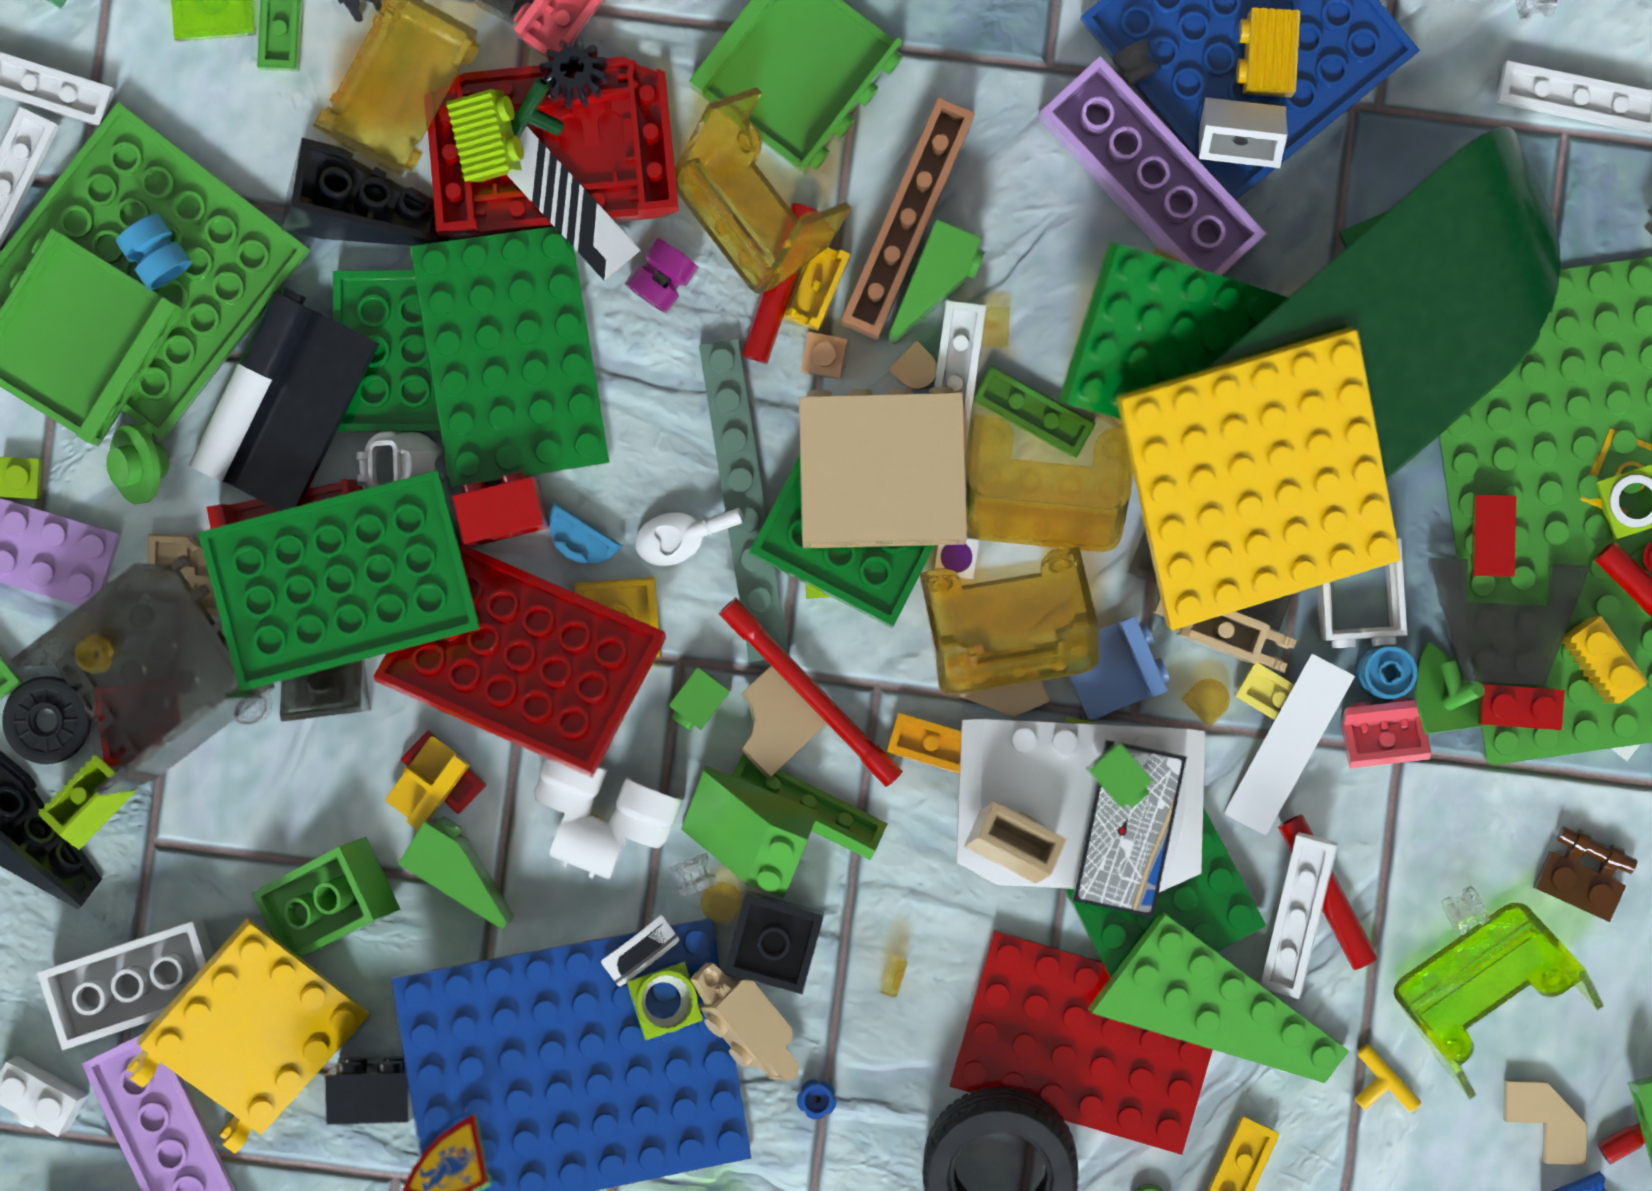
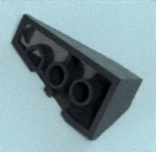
M301 138L286 196L281 230L318 239L406 246L450 241V237L438 236L436 232L433 198L413 187L404 188L386 177L387 173L376 166L372 170L352 158L353 153L342 147Z
M0 751V866L76 909L81 908L101 882V876L82 849L78 850L71 843L63 839L39 816V809H45V804L34 790L38 787L25 770Z

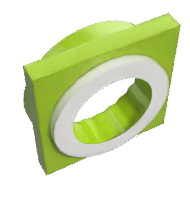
M1652 464L1596 482L1602 500L1603 513L1609 522L1614 540L1652 528V512L1645 518L1632 519L1627 517L1619 506L1620 493L1629 484L1642 483L1652 490Z
M685 962L626 981L644 1040L674 1032L703 1021L697 1002V994L691 983ZM659 982H668L674 985L681 995L679 1010L672 1017L666 1019H659L651 1015L645 1004L648 990Z

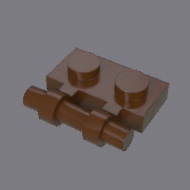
M1563 826L1557 835V841L1569 846L1564 857L1549 851L1533 888L1610 922L1626 888V885L1613 880L1612 877L1617 869L1632 874L1638 860L1626 855L1624 849L1614 844L1608 847L1591 839L1592 835L1581 829L1575 832ZM1584 853L1602 861L1597 872L1579 864Z

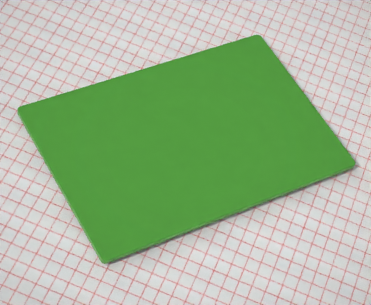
M1652 257L1561 269L1552 313L1549 312L1535 346L1505 379L1438 436L1474 682L1478 681L1481 684L1565 690L1562 730L1495 725L1481 727L1485 758L1492 765L1652 743V618L1594 561L1601 550L1612 541H1615L1646 571L1642 563V552L1645 546L1652 540V529L1650 528L1614 540L1603 509L1579 500L1580 497L1588 500L1601 499L1596 482L1615 476L1617 469L1625 462H1638L1644 467L1652 464V451L1637 445V439L1652 444ZM1609 429L1617 430L1618 432L1612 437L1598 477L1589 475L1596 456L1601 452ZM1633 465L1626 466L1620 474L1638 469V467ZM1642 483L1627 485L1619 496V506L1629 510L1626 516L1632 519L1645 518L1652 512V490L1645 486L1639 491L1642 488ZM1474 495L1516 496L1515 577L1471 576ZM1602 616L1649 682L1620 704L1602 702L1603 696H1597L1598 690L1593 689V683H1588L1589 677L1583 676L1584 670H1580L1579 664L1574 663L1575 657L1569 656L1570 650H1564L1565 644L1560 643V638L1589 617Z

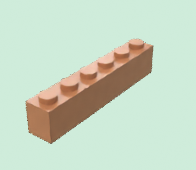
M937 98L841 319V326L878 341L973 123L974 112L942 98Z

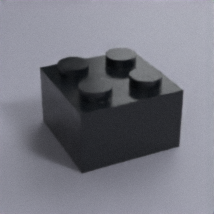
M746 890L724 973L803 994L823 922L824 912Z
M403 1056L384 1057L383 1062H378L377 1064H367L366 1057L343 1058L342 1063H337L325 1075L326 1125L409 1123L413 1118Z

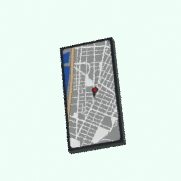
M1105 739L1103 752L1116 741ZM1121 743L1153 780L1147 786L1150 793L1135 807L1131 808L1126 804L1123 808H1120L1096 781L1072 901L1154 918L1187 756Z

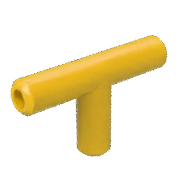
M1364 1044L1358 1049L1357 1055L1377 1076L1370 1085L1355 1097V1101L1363 1110H1367L1387 1090H1390L1409 1112L1415 1111L1421 1105V1100L1369 1044Z

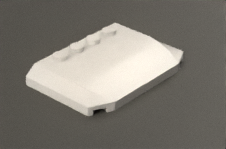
M993 719L962 720L956 863L995 885L1074 889L1096 780L1085 768L1102 754L1106 739L1187 756L1159 892L1201 874L1205 731L1182 728ZM995 801L1014 812L1030 816L1037 824L1066 838L1067 840L1051 876L1035 884L965 848L964 845L979 811Z

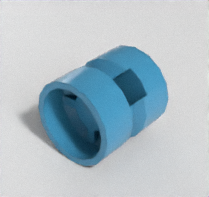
M160 213L149 215L137 221L123 231L116 239L117 245L128 261L138 263L135 271L148 290L160 288L185 272L192 264L191 259L179 242H171L170 239L173 233Z
M1375 647L1367 650L1359 658L1355 668V678L1359 687L1367 695L1374 698L1396 699L1406 695L1414 687L1417 680V666L1414 658L1407 651L1399 647Z

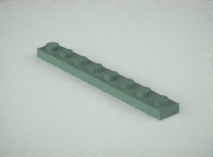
M739 339L699 345L725 512L740 508L744 516V523L728 528L739 601L761 623L762 628L789 655L775 567L748 554L767 518ZM746 641L749 662L765 660Z

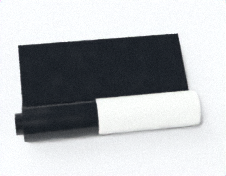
M284 287L281 294L273 291L189 462V466L219 481L228 483L278 511L301 505L380 343L304 306L306 297Z

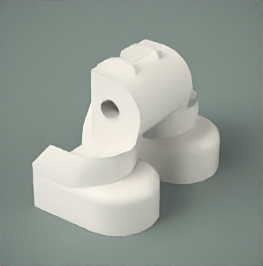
M545 758L540 771V778L534 790L535 800L547 807L565 813L549 853L550 857L563 861V868H567L568 864L590 872L589 878L591 879L596 874L610 880L627 838L657 849L666 843L679 814L684 797L678 796L675 798L665 795L626 777L616 800L617 808L607 822L592 816L591 812L594 797L599 793L608 769L598 767L593 778Z

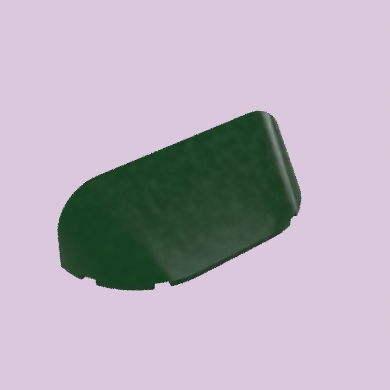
M1509 127L1492 129L1459 149L1207 369L1352 327L1356 329L1385 479L1388 481L1505 379L1525 359L1540 337V330L1549 312L1552 313L1561 270L1557 227L1549 204L1514 130Z

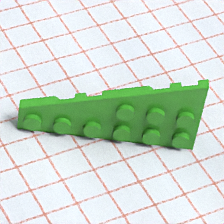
M1162 911L1087 1008L1093 1014L1322 1083H1326L1349 1052L1343 1045Z

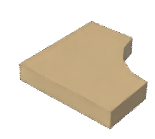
M772 666L741 693L750 708L752 718L750 735L741 751L767 779L776 773L827 724Z

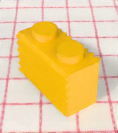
M1254 7L1247 14V19L1240 20L1239 43H1245V58L1238 59L1236 82L1243 84V95L1290 98L1294 95L1297 82L1300 10Z
M1602 616L1587 618L1560 638V643L1565 644L1564 650H1570L1569 656L1575 657L1574 663H1578L1579 669L1584 670L1583 676L1589 677L1588 683H1593V689L1598 690L1597 696H1603L1602 702L1620 704L1649 683Z

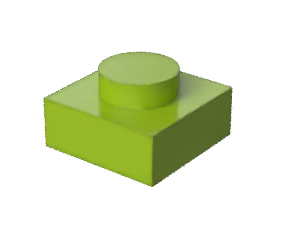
M0 457V498L41 500L43 460Z

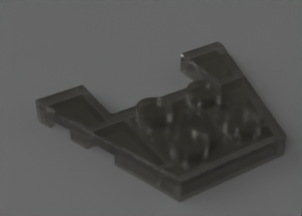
M1428 558L1429 569L1434 577L1438 591L1436 594L1440 607L1443 609L1448 627L1447 633L1462 681L1545 685L1589 573V566L1549 564L1547 606L1467 602L1468 559Z

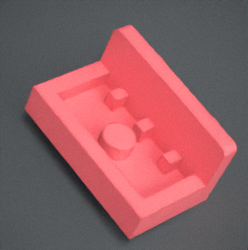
M534 0L532 4L526 2L514 18V22L517 24L514 31L518 38L547 58V49L555 50L558 53L561 51L559 46L561 39L567 42L568 48L571 46L603 0Z
M1401 697L1392 700L1390 703L1375 705L1371 702H1359L1344 709L1341 729L1349 769L1430 759L1431 748L1428 734H1424L1416 700L1410 697Z

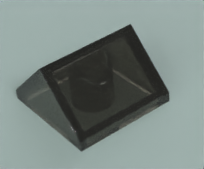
M365 660L281 681V722L371 711Z

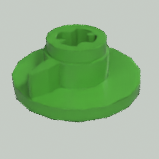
M150 423L120 426L113 434L106 466L110 480L117 486L125 500L137 505L150 503L157 495L160 478H164L168 473L169 459L165 448L160 443L153 442Z

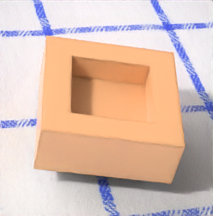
M808 332L801 373L840 380L847 339Z

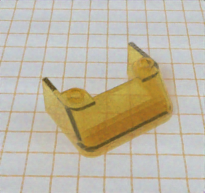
M758 87L708 103L675 166L677 194L745 284L753 292L763 293L777 287L823 252L830 245L851 207L845 202L821 212H807L797 219L755 164L761 152L762 139L760 133L754 128L748 118L762 94Z

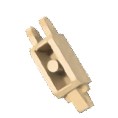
M1158 597L1153 613L1165 617L1161 597ZM1235 611L1172 630L1177 632L1176 635L1249 664H1256L1258 662L1284 673L1288 665L1280 658L1261 653L1264 642L1267 639L1286 649H1294L1297 640L1270 630V625Z
M714 963L704 964L690 980L703 1000L699 1008L706 1017L704 1022L709 1030L716 1036L724 1038L731 1047L729 1050L730 1055L741 1066L760 1068L769 1079L793 1081L794 1078H797L800 1064H797V1060H794L795 1057L786 1047L792 1041V1027L754 981L732 980Z

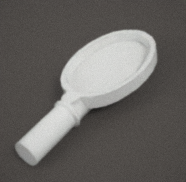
M740 508L709 518L705 517L700 521L693 515L684 512L662 514L648 521L639 530L636 537V550L641 558L650 564L657 566L674 565L694 555L702 546L704 536L744 523V516Z

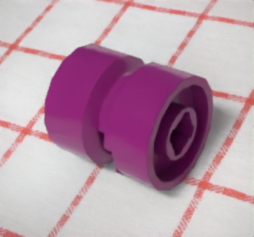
M656 238L644 255L646 264L644 266L637 265L624 284L650 305L667 314L679 297L677 288L679 286H687L699 267L673 246L660 238ZM656 271L668 279L663 286L651 279Z

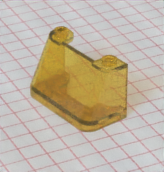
M381 0L383 5L379 14L382 17L375 15L372 20L373 25L337 92L333 93L329 99L333 107L328 106L326 110L322 108L313 124V128L318 135L399 176H402L405 170L412 173L423 154V151L418 149L423 137L463 64L471 66L481 47V44L475 42L478 35L476 29L423 0Z
M1080 547L1057 548L1050 551L1041 560L1040 573L969 585H962L959 574L946 568H937L920 573L921 590L939 688L944 693L951 695L1078 675L1092 670L1098 664V621Z

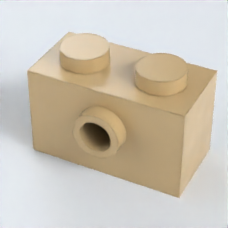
M993 801L979 811L964 847L1037 884L1051 876L1067 839L1037 824L1030 816L1014 812Z

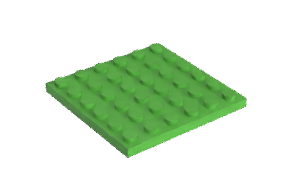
M117 102L0 252V303H5L11 294L10 284L16 273L22 268L26 269L34 257L32 249L38 238L42 234H48L51 228L144 285L135 271L138 263L128 261L117 245L116 239L123 231L137 221L149 215L160 213L173 233L170 239L171 242H179L191 259L192 264L180 276L153 291L181 307L184 311L122 411L139 424L150 423L152 434L164 441L263 314L273 291L280 292L311 250L287 231L281 230V227Z

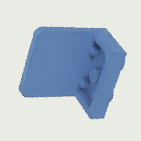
M1136 616L1126 618L1060 648V657L1086 717L1091 720H1096L1147 697H1155L1168 691L1164 682L1170 680L1166 667L1161 658L1154 660L1148 646L1154 643L1151 632L1145 621L1138 623Z

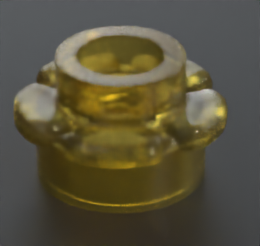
M92 634L87 636L75 649L77 665L88 673L96 674L97 671L104 673L113 664L111 659L114 655L113 646L109 640H103L101 635ZM94 651H98V658L95 657Z

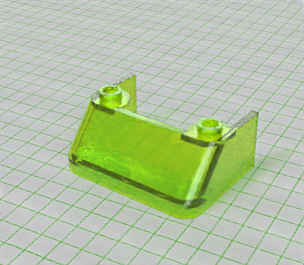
M1510 903L1501 907L1401 977L1394 987V997L1437 1061L1469 1099L1476 1096V1093L1461 1065L1472 1056L1474 1043L1466 1029L1526 987L1531 985L1542 996L1556 997L1575 986L1596 1010L1604 1006L1585 967L1527 905L1522 903Z

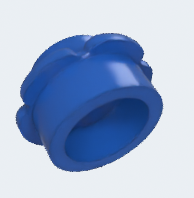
M812 1079L802 1085V1091L797 1095V1105L801 1111L806 1112L807 1117L821 1119L824 1115L833 1112L837 1100L834 1097L835 1090L829 1082L824 1080L818 1082L816 1079ZM819 1095L821 1097L820 1102H814L813 1097Z

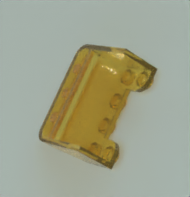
M974 414L971 419L965 480L967 535L979 541L1098 553L1108 552L1120 543L1133 478V469L1124 429H1108L1097 437L1094 444L1092 467L1011 459L1013 431L1009 423L997 416Z

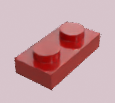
M1482 684L1484 695L1479 700L1478 724L1562 730L1565 690Z

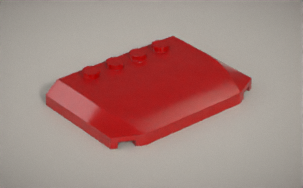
M623 56L605 58L607 67L603 72L608 75V83L599 85L602 91L600 98H595L590 94L587 96L589 101L587 108L581 105L580 99L575 100L571 109L565 107L564 98L554 103L549 95L551 90L547 91L537 109L564 122L561 134L558 136L553 135L528 123L527 127L614 222L661 218L679 211L665 71L660 69L655 71L636 64L635 60ZM540 65L462 73L452 79V84L435 94L432 91L425 96L435 223L438 236L468 238L554 227L507 175L481 182L465 181L452 130L453 125L450 122L451 117L448 114L449 109L446 106L447 101L494 89L504 91V95L510 98L514 107V113H516L535 79L545 77L540 72ZM574 69L572 75H567L568 78H574L576 72H580V70Z

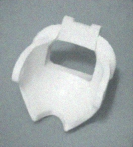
M379 432L370 438L364 452H356V460H359L357 483H365L367 488L381 485L377 482L376 454L379 449L392 446L394 481L436 471L435 460L443 455V450L429 437L423 435L422 432ZM440 473L441 480L443 482L445 480V476Z

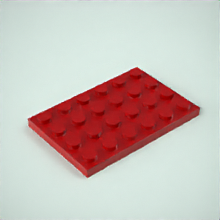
M458 543L481 629L387 653L373 675L375 681L593 778L667 638L665 631Z
M994 930L949 1087L969 1093L973 1090L980 1091V1088L984 1087L988 1089L990 1086H996V1088H1000V1086H1006V1088L1015 1087L1016 1090L1023 1089L1027 1093L1031 1092L1035 1094V1097L1039 1096L1044 1099V1102L1051 1104V1107L1055 1108L1065 1121L1182 1155L1213 1049L1091 1013L1087 1008L1110 979L1101 961Z

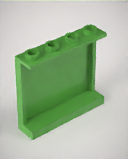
M750 0L690 78V88L805 175L810 167L817 170L823 164L830 153L826 146L836 135L841 139L849 130L855 120L850 115L859 103L865 107L872 100L879 89L875 83L882 73L886 72L890 75L903 58V55L899 53L902 49L903 40L899 37L894 40L843 0Z
M51 228L48 234H42L38 238L32 249L34 257L26 269L22 268L16 273L10 284L11 294L5 303H0V387L76 433V436L99 447L184 309L155 291L148 290L142 283Z

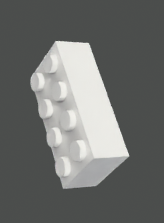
M203 918L37 972L61 1050L155 1020L214 955Z

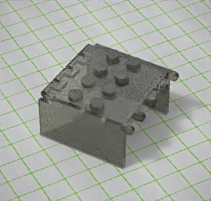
M186 555L176 558L170 564L134 563L10 660L14 667L54 664L69 688L82 682L83 686L74 693L75 697L91 721L98 719L102 714L104 715L105 719L96 728L112 752L115 754L126 748L127 752L118 759L123 768L96 788L100 796L135 791L147 781L157 779L275 688L273 684L246 691H239L227 642L223 634L221 620L215 623L201 602V599L207 596L210 590L206 584L193 590L181 572L190 563Z

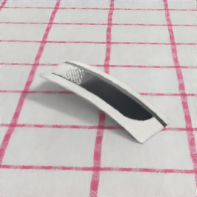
M659 916L629 941L605 957L601 963L618 986H622L626 981L635 977L677 944L679 938L665 918Z

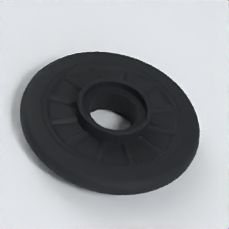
M53 676L36 677L22 683L8 698L2 716L3 731L9 745L24 759L37 764H56L75 755L84 745L90 731L91 713L83 694L70 682ZM43 709H50L57 716V724L50 732L42 731L36 722L38 713Z

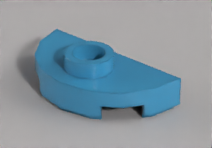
M554 502L549 515L550 535L555 547L565 557L581 564H598L612 558L623 547L620 543Z

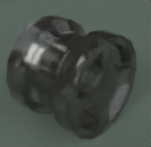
M1148 39L1136 42L1112 57L1115 66L1121 67L1124 73L1123 81L1129 87L1148 79L1162 69L1160 62L1153 59L1150 54L1151 45Z

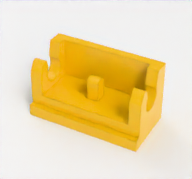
M817 241L816 244L813 243L790 296L783 318L819 333L849 264L851 254L841 249L838 251L833 250L820 241Z

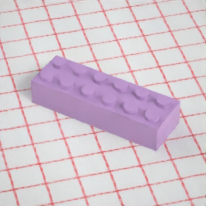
M1101 56L1040 111L1037 120L1167 259L1222 276L1267 234Z

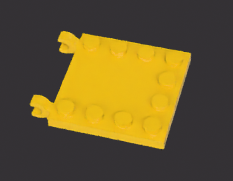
M247 918L137 1039L138 1046L143 1050L127 1066V1070L132 1073L129 1078L143 1088L154 1076L160 1063L164 1064L234 1115L233 1119L220 1130L219 1136L224 1139L222 1145L236 1153L245 1144L252 1129L261 1135L369 1017L370 1013L365 1006Z

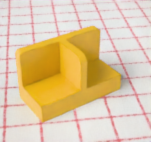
M432 736L412 763L402 771L404 774L387 795L386 802L408 818L405 822L419 830L424 821L430 820L469 768L471 762L441 740Z

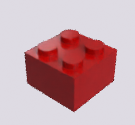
M518 472L500 477L502 483L500 485L489 487V484H485L483 481L462 486V494L454 495L452 498L463 544L475 547L550 529L540 482L533 477L525 476L524 472Z

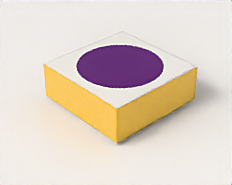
M967 538L965 545H937L933 574L973 580L979 540Z

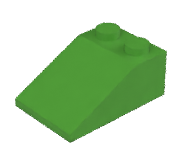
M936 219L891 328L888 342L893 344L899 342L959 290L967 276L975 278L985 254L984 250L979 249L981 237Z
M705 766L681 830L746 884L784 898L819 811Z
M444 816L441 819L432 818L424 821L398 864L497 927L505 928L511 923L514 914L470 841L461 835L463 828Z
M367 836L338 846L252 892L271 936L300 958L400 910Z

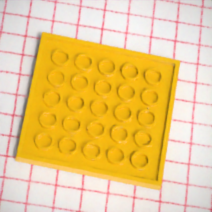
M1352 327L1117 396L1166 625L1171 631L1401 561L1356 329Z

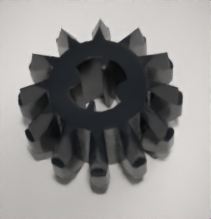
M577 38L573 47L568 48L567 42L561 39L559 42L561 51L558 53L555 50L547 49L546 56L550 62L540 63L539 67L541 74L545 76L544 79L549 82L550 88L548 90H551L549 94L550 99L556 103L564 98L565 107L569 109L572 108L575 100L580 99L581 105L587 108L589 105L587 96L590 94L595 98H600L602 91L599 85L608 83V75L603 72L607 67L606 59L604 57H597L598 49L594 44L584 49L583 41ZM574 69L580 70V72H576L574 78H568L567 75H572Z

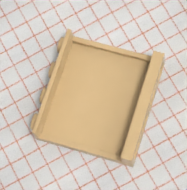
M951 387L930 388L929 394H913V389L894 388L888 390V395H872V390L852 389L848 391V396H832V392L829 390H811L807 392V397H799L803 548L965 545L967 540L963 393H953V388Z

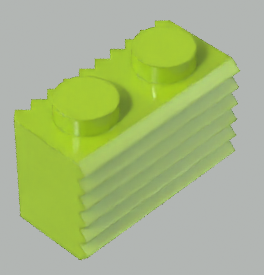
M489 89L447 101L446 106L449 109L448 114L451 117L450 122L453 125L452 130L465 181L481 182L522 170L520 160L524 157V150L520 139L513 134L510 120H513L515 116L514 107L510 98L504 95V91Z
M97 755L91 756V761H86L85 767H80V773H74V779H68V785H62V791H57L56 797H51L50 803H45V809H39V816L63 839L80 850L127 802L136 790Z

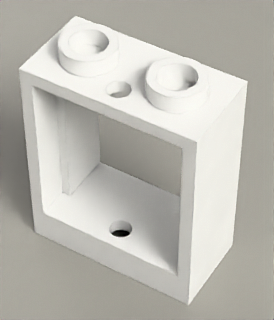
M1401 538L1397 539L1401 561L1385 565L1389 627L1333 630L1331 586L1329 582L1316 586L1320 641H1331L1332 648L1356 647V639L1371 638L1372 646L1395 645L1396 636H1408Z

